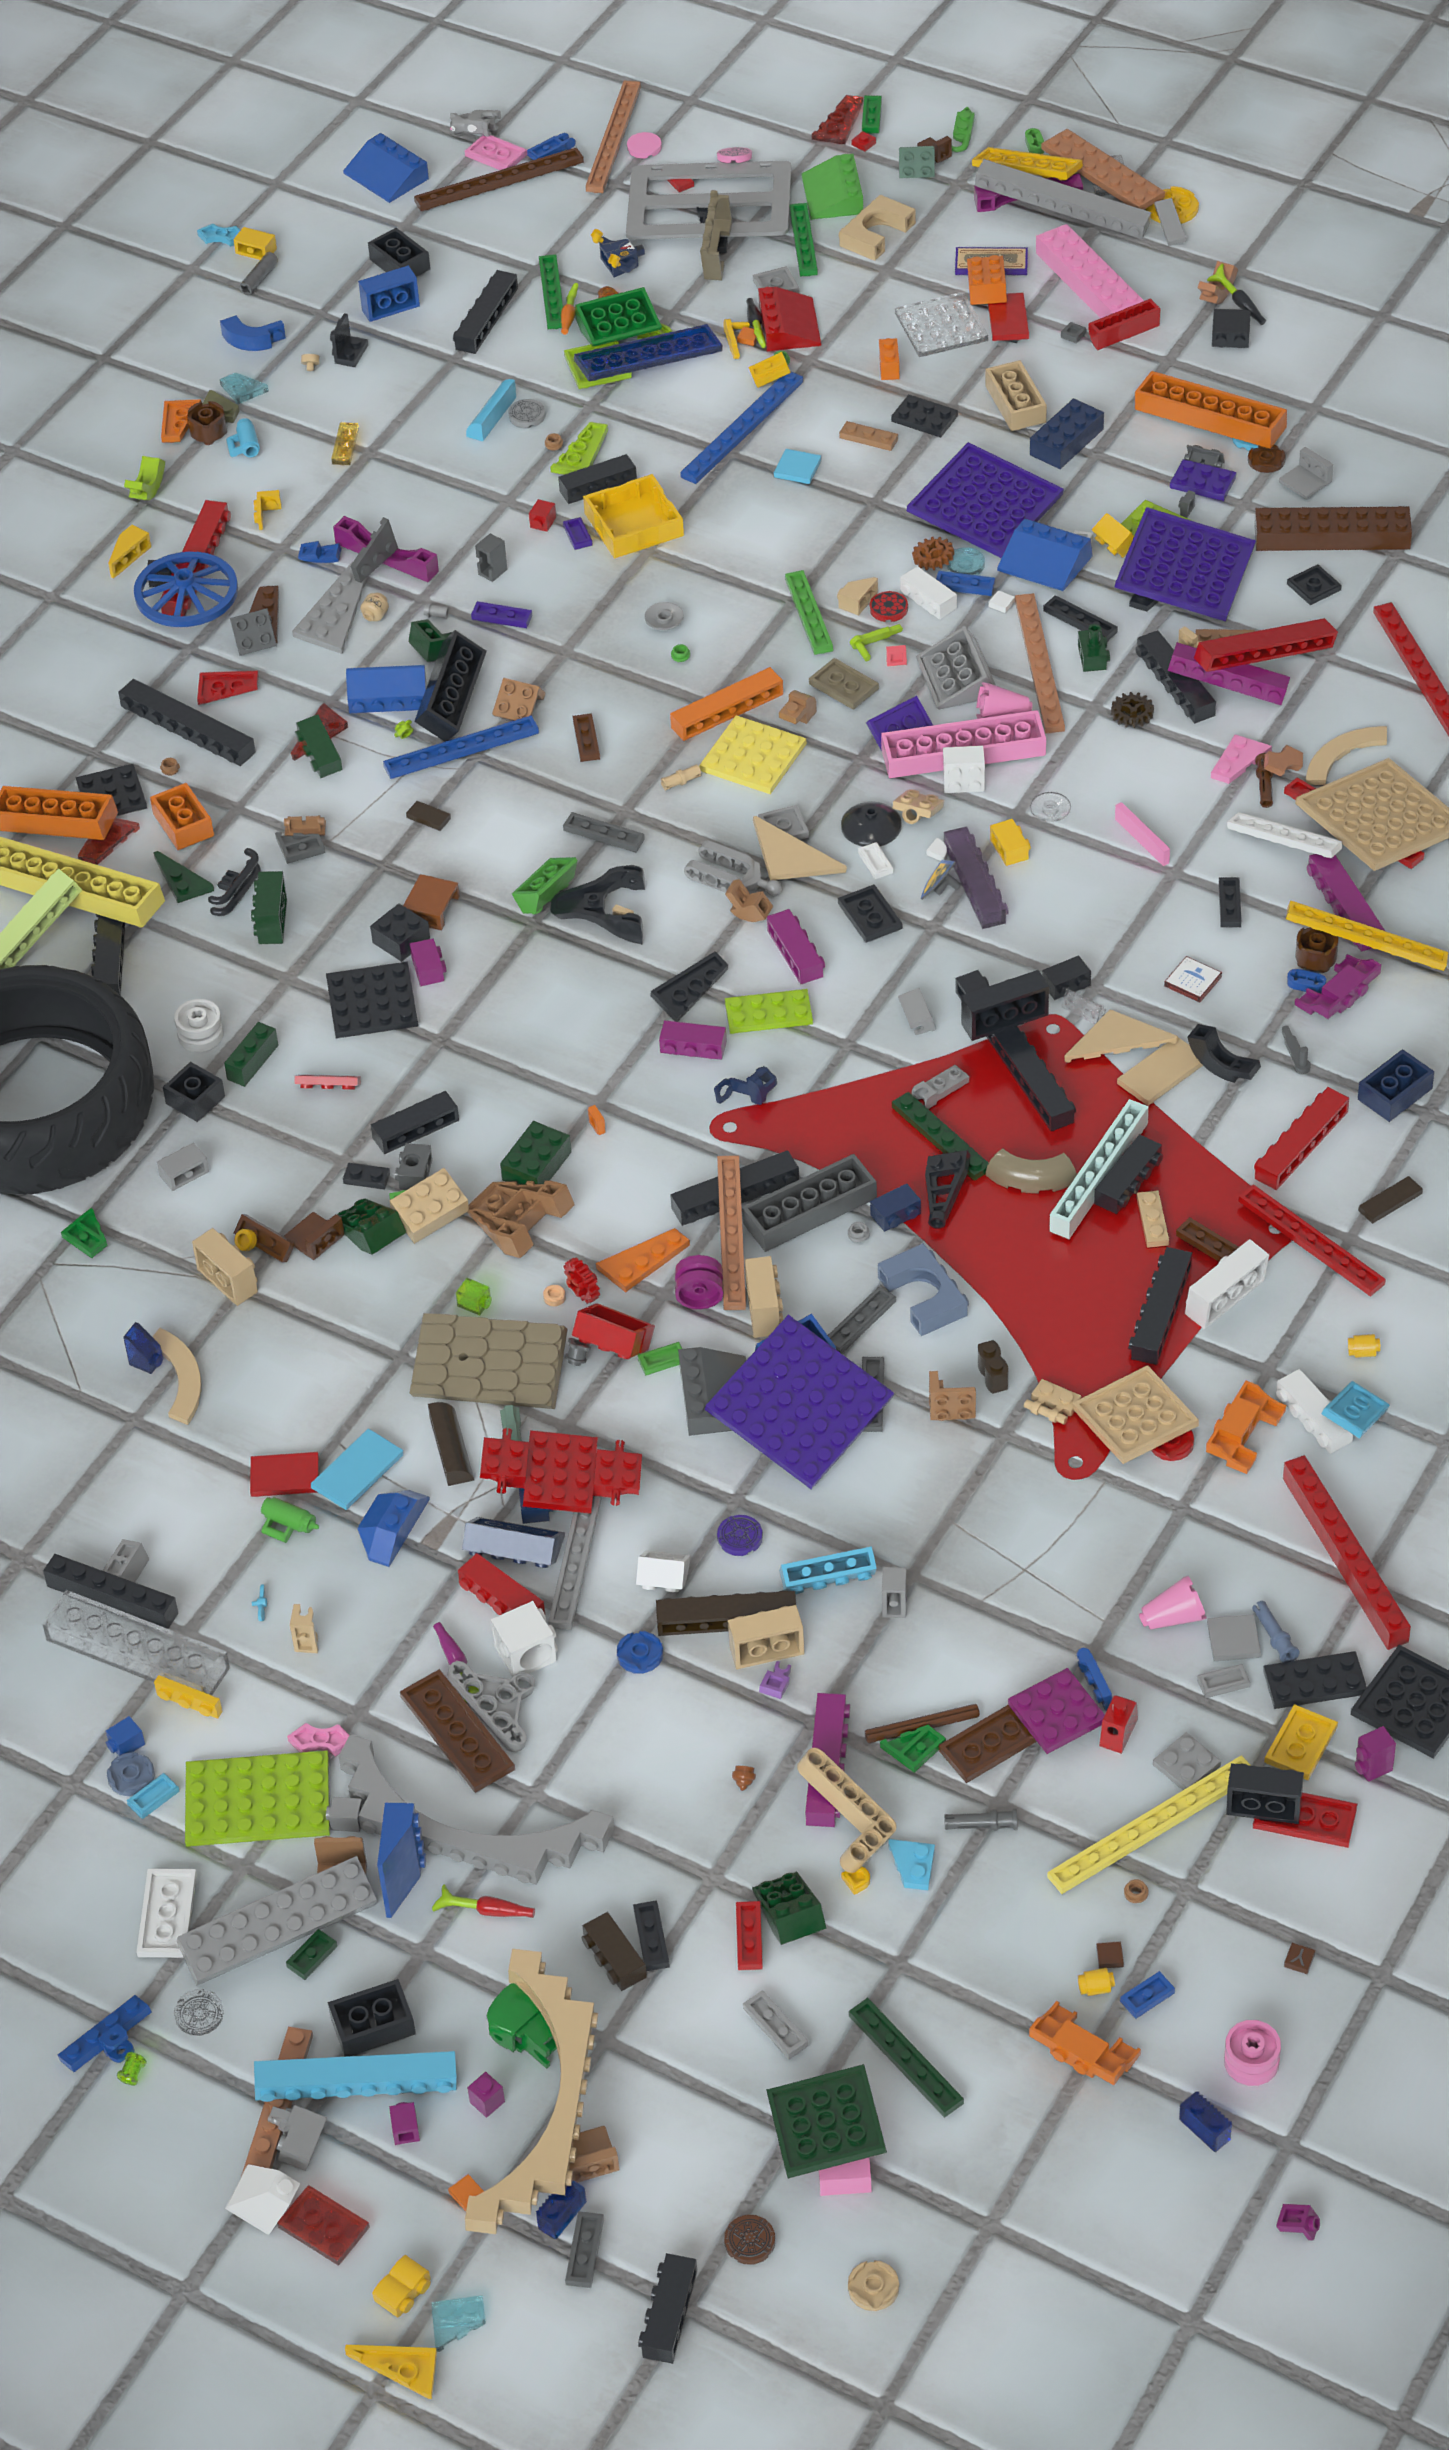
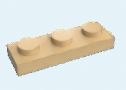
M1159 1191L1137 1193V1202L1147 1248L1169 1246V1237Z

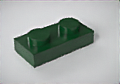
M317 1929L286 1961L287 1968L306 1980L337 1948V1941L320 1929Z

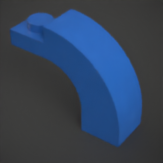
M237 315L220 320L222 336L230 345L238 349L247 351L267 350L272 348L271 343L286 338L284 323L281 320L261 327L247 326L240 321Z

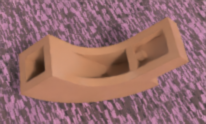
M1217 261L1213 275L1218 267L1224 264L1225 277L1233 284L1238 269L1234 265ZM1199 281L1200 300L1221 304L1229 294V291L1220 282L1212 281L1206 283Z

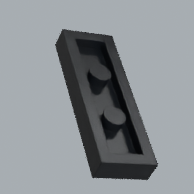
M1219 877L1220 927H1241L1239 877Z
M657 1900L633 1904L646 1971L669 1968V1958Z

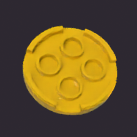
M1170 186V189H1163L1165 197L1161 200L1172 198L1181 224L1192 220L1197 215L1199 202L1193 192L1176 186ZM1154 204L1146 208V211L1151 212L1150 218L1160 223Z

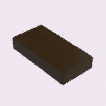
M416 801L406 812V818L441 831L451 819L450 813L420 801Z

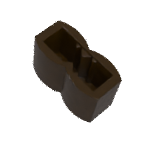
M994 1340L979 1343L978 1369L985 1377L987 1389L992 1394L1008 1390V1365L1001 1357L999 1345Z

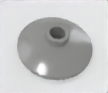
M669 602L654 604L645 612L646 623L657 630L673 629L683 620L682 609L678 605Z

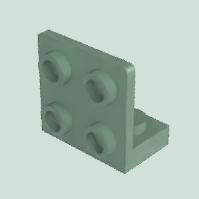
M934 146L899 148V178L935 177Z

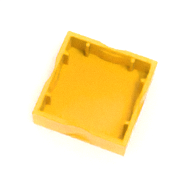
M653 474L629 481L617 487L607 488L583 496L584 513L614 559L684 536L683 518L673 503L667 499L663 488Z

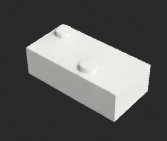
M1249 1239L1232 1254L1224 1256L1216 1267L1189 1288L1185 1314L1203 1329H1206L1264 1281L1269 1254Z

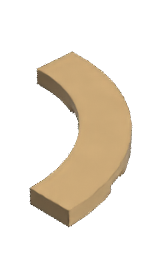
M1387 726L1353 730L1326 743L1312 758L1306 774V783L1309 785H1326V779L1333 763L1350 753L1352 749L1387 745Z
M159 1328L148 1342V1346L170 1361L178 1376V1393L173 1406L168 1412L169 1418L188 1425L198 1408L202 1391L199 1367L192 1352L179 1338Z

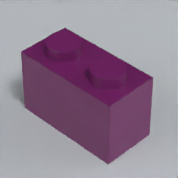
M434 938L410 943L411 958L420 986L443 982V973L447 972L444 960H440L442 958L441 948L436 946Z
M1384 1726L1358 1737L1355 1767L1360 1775L1363 1774L1368 1782L1393 1771L1396 1743Z

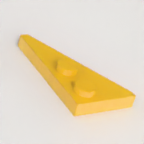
M345 2345L346 2356L427 2399H432L437 2358L436 2348Z

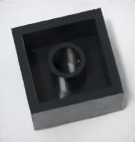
M399 903L370 926L372 943L401 962L411 955L410 943L430 939L428 921Z
M191 1061L163 1086L165 1103L196 1122L225 1097L222 1079Z

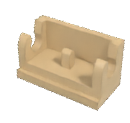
M294 1604L290 1620L294 1651L318 1653V1635L312 1622L313 1609L309 1607L308 1614L301 1616L300 1604Z

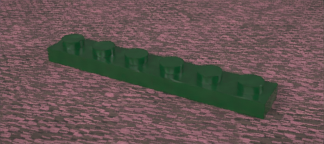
M907 1092L892 1101V1108L942 1153L968 1150L971 1157L967 1175L974 1181L986 1174L989 1163L913 1095Z
M866 1998L849 2010V2017L944 2118L964 2104V2098L869 1998Z

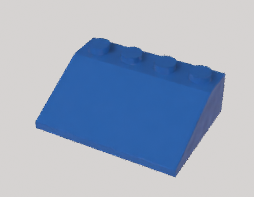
M382 133L369 139L343 170L345 175L389 203L429 179L428 166L425 160Z
M1024 519L1015 529L997 567V571L1064 591L1092 558L1091 538Z
M385 1803L377 1866L386 1918H392L419 1880L421 1868L426 1867L424 1840H421L422 1827H419L420 1814L415 1812L414 1803Z

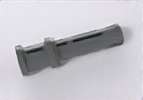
M993 1809L990 1813L944 1814L945 1830L991 1828L993 1831H997L998 1828L1018 1830L1017 1809L997 1812L996 1809Z

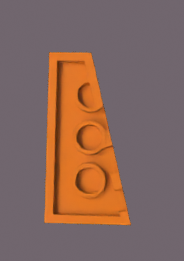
M674 1228L597 1262L596 1269L626 1293L690 1246V1240Z

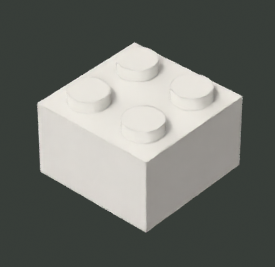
M983 746L943 747L944 793L985 791Z

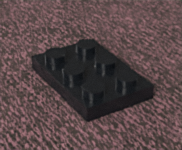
M908 394L892 414L891 422L941 438L958 417V410Z
M875 884L838 898L839 906L866 943L903 929L901 920Z

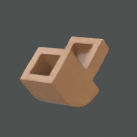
M793 690L789 693V701L779 711V718L797 724L799 721L807 724L817 712L816 699L813 696Z
M740 879L733 880L725 893L733 904L730 911L742 920L749 922L765 920L773 908L772 903L763 891L750 894Z

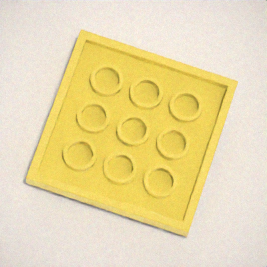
M736 715L700 763L699 767L702 772L771 795L806 746L807 741L804 737Z

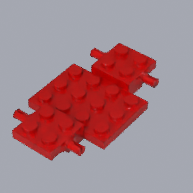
M504 1428L502 1430V1439L484 1437L480 1478L498 1482L496 1491L499 1494L501 1487L502 1494L506 1493V1487L523 1488V1507L591 1514L593 1496L611 1498L610 1503L613 1506L616 1499V1506L620 1505V1495H639L642 1454L624 1452L625 1442L621 1440L620 1447V1440H617L615 1442V1451L597 1449L598 1437L530 1430L529 1442L511 1440L512 1430L508 1428V1435H506L507 1428Z

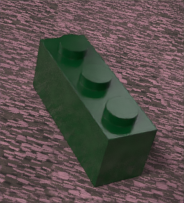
M317 714L296 722L297 731H295L298 742H302L304 745L302 748L305 756L311 759L312 770L318 772L320 778L343 770L341 758L319 715Z
M261 1022L256 1023L224 1062L227 1080L244 1087L248 1084L279 1046L276 1028Z

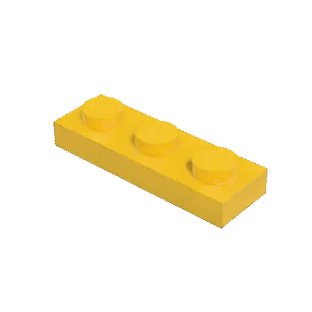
M160 1675L154 1681L156 1693L163 1700H171L183 1708L194 1709L207 1717L212 1716L218 1719L223 1712L220 1699Z

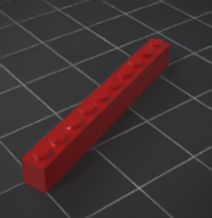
M1303 1455L1284 1462V1482L1387 1650L1409 1643L1411 1628L1409 1622L1306 1456Z

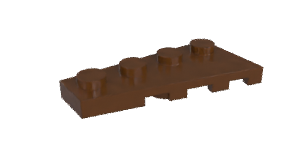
M262 586L258 588L249 613L268 609L272 619L271 625L276 643H278L279 587Z

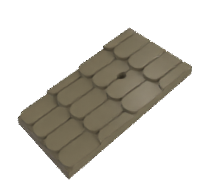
M423 1313L409 1393L413 1397L555 1409L568 1329L563 1325L550 1323H529L528 1321Z

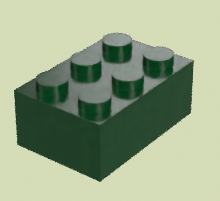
M283 871L258 872V880H254L256 895H253L252 899L255 909L251 910V921L255 922L253 925L254 936L258 937L259 944H283L287 910V894Z
M532 1121L501 1161L502 1180L505 1182L516 1181L517 1185H527V1181H534L535 1184H544L545 1181H550L572 1152L570 1135Z

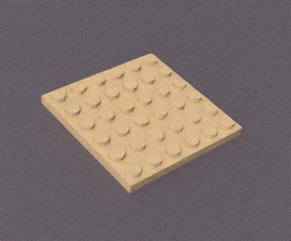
M1390 758L1296 797V805L1337 840L1342 841L1345 847L1373 871L1449 838V807Z

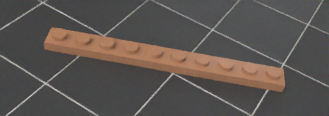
M623 81L587 180L586 192H604L640 92L641 82Z
M1034 593L1015 595V605L1045 734L1064 732L1065 724Z

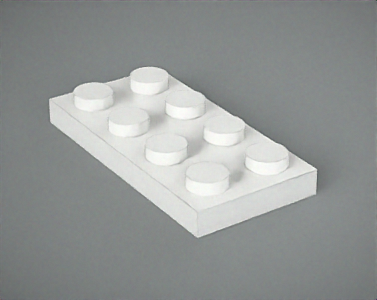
M148 1869L137 1945L138 1957L184 1958L177 1944V1938L190 1931L197 1878L196 1869Z

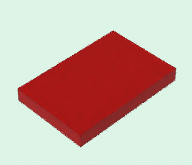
M318 1452L251 1456V1497L318 1493L311 1488V1483L319 1476Z

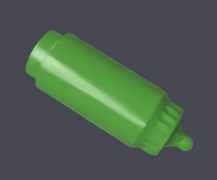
M267 1497L262 1504L261 1514L265 1515L267 1520L262 1527L261 1533L287 1543L294 1530L310 1533L313 1529H319V1525L316 1524V1517L305 1509L276 1497ZM273 1521L286 1526L285 1533L272 1528Z

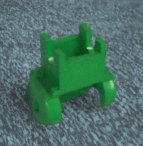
M511 1983L499 1993L488 2009L486 2016L489 2025V2035L497 2044L512 2052L516 2050L520 2053L524 2050L527 2051L547 2069L550 2067V2061L547 2057L557 2049L550 2028L529 1996L515 1983ZM515 2037L522 2038V2044L515 2040Z

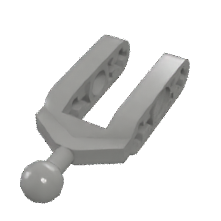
M708 840L704 841L698 849V853L703 859L745 874V876L740 879L731 873L696 860L689 861L684 868V873L689 879L725 893L732 881L740 879L748 891L759 886L766 889L768 894L776 896L782 889L780 882L777 880L766 881L761 879L760 863L754 861L750 856Z

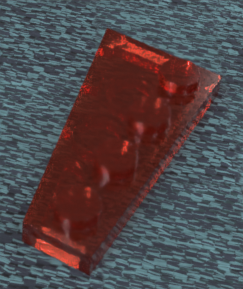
M846 95L836 106V110L827 116L828 119L819 125L817 131L812 133V140L846 144L863 105V97Z

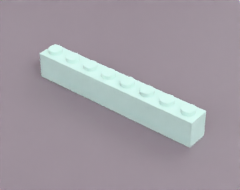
M1130 1099L1128 1100L1051 1212L1050 1232L1070 1239L1093 1205L1096 1187L1147 1126L1148 1106Z

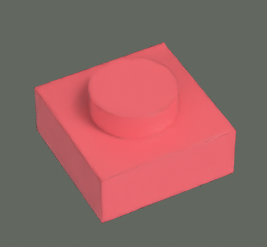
M906 645L886 647L887 666L907 665Z

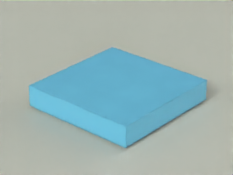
M785 449L774 471V477L810 484L821 462V455Z

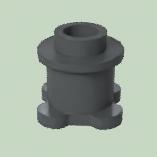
M569 1338L570 1348L568 1353L565 1354V1358L569 1364L581 1366V1364L587 1361L585 1356L586 1352L591 1349L590 1344L582 1343L575 1338Z

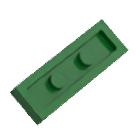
M864 95L862 131L865 133L873 134L880 131L882 96Z

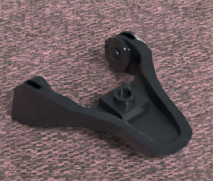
M635 865L610 868L604 875L594 881L556 894L551 900L550 911L560 919L577 918L596 923L619 938L642 945L643 924L642 918L634 913L624 915L605 914L604 909L607 895L619 888L645 890L644 871L641 867Z

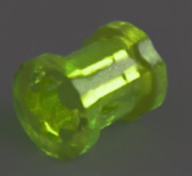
M128 2052L126 2053V2061L122 2070L117 2072V2078L124 2084L135 2086L138 2083L137 2077L140 2070L146 2066L147 2061L137 2053Z

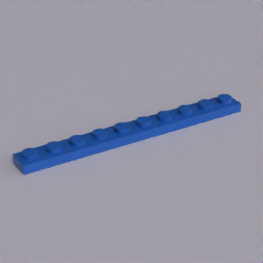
M791 372L780 377L680 472L681 478L697 484L803 383V376Z

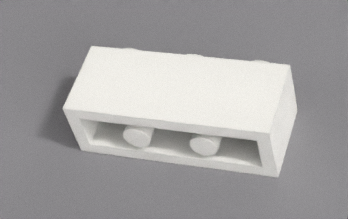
M917 566L900 577L901 592L938 619H942L957 609V594Z

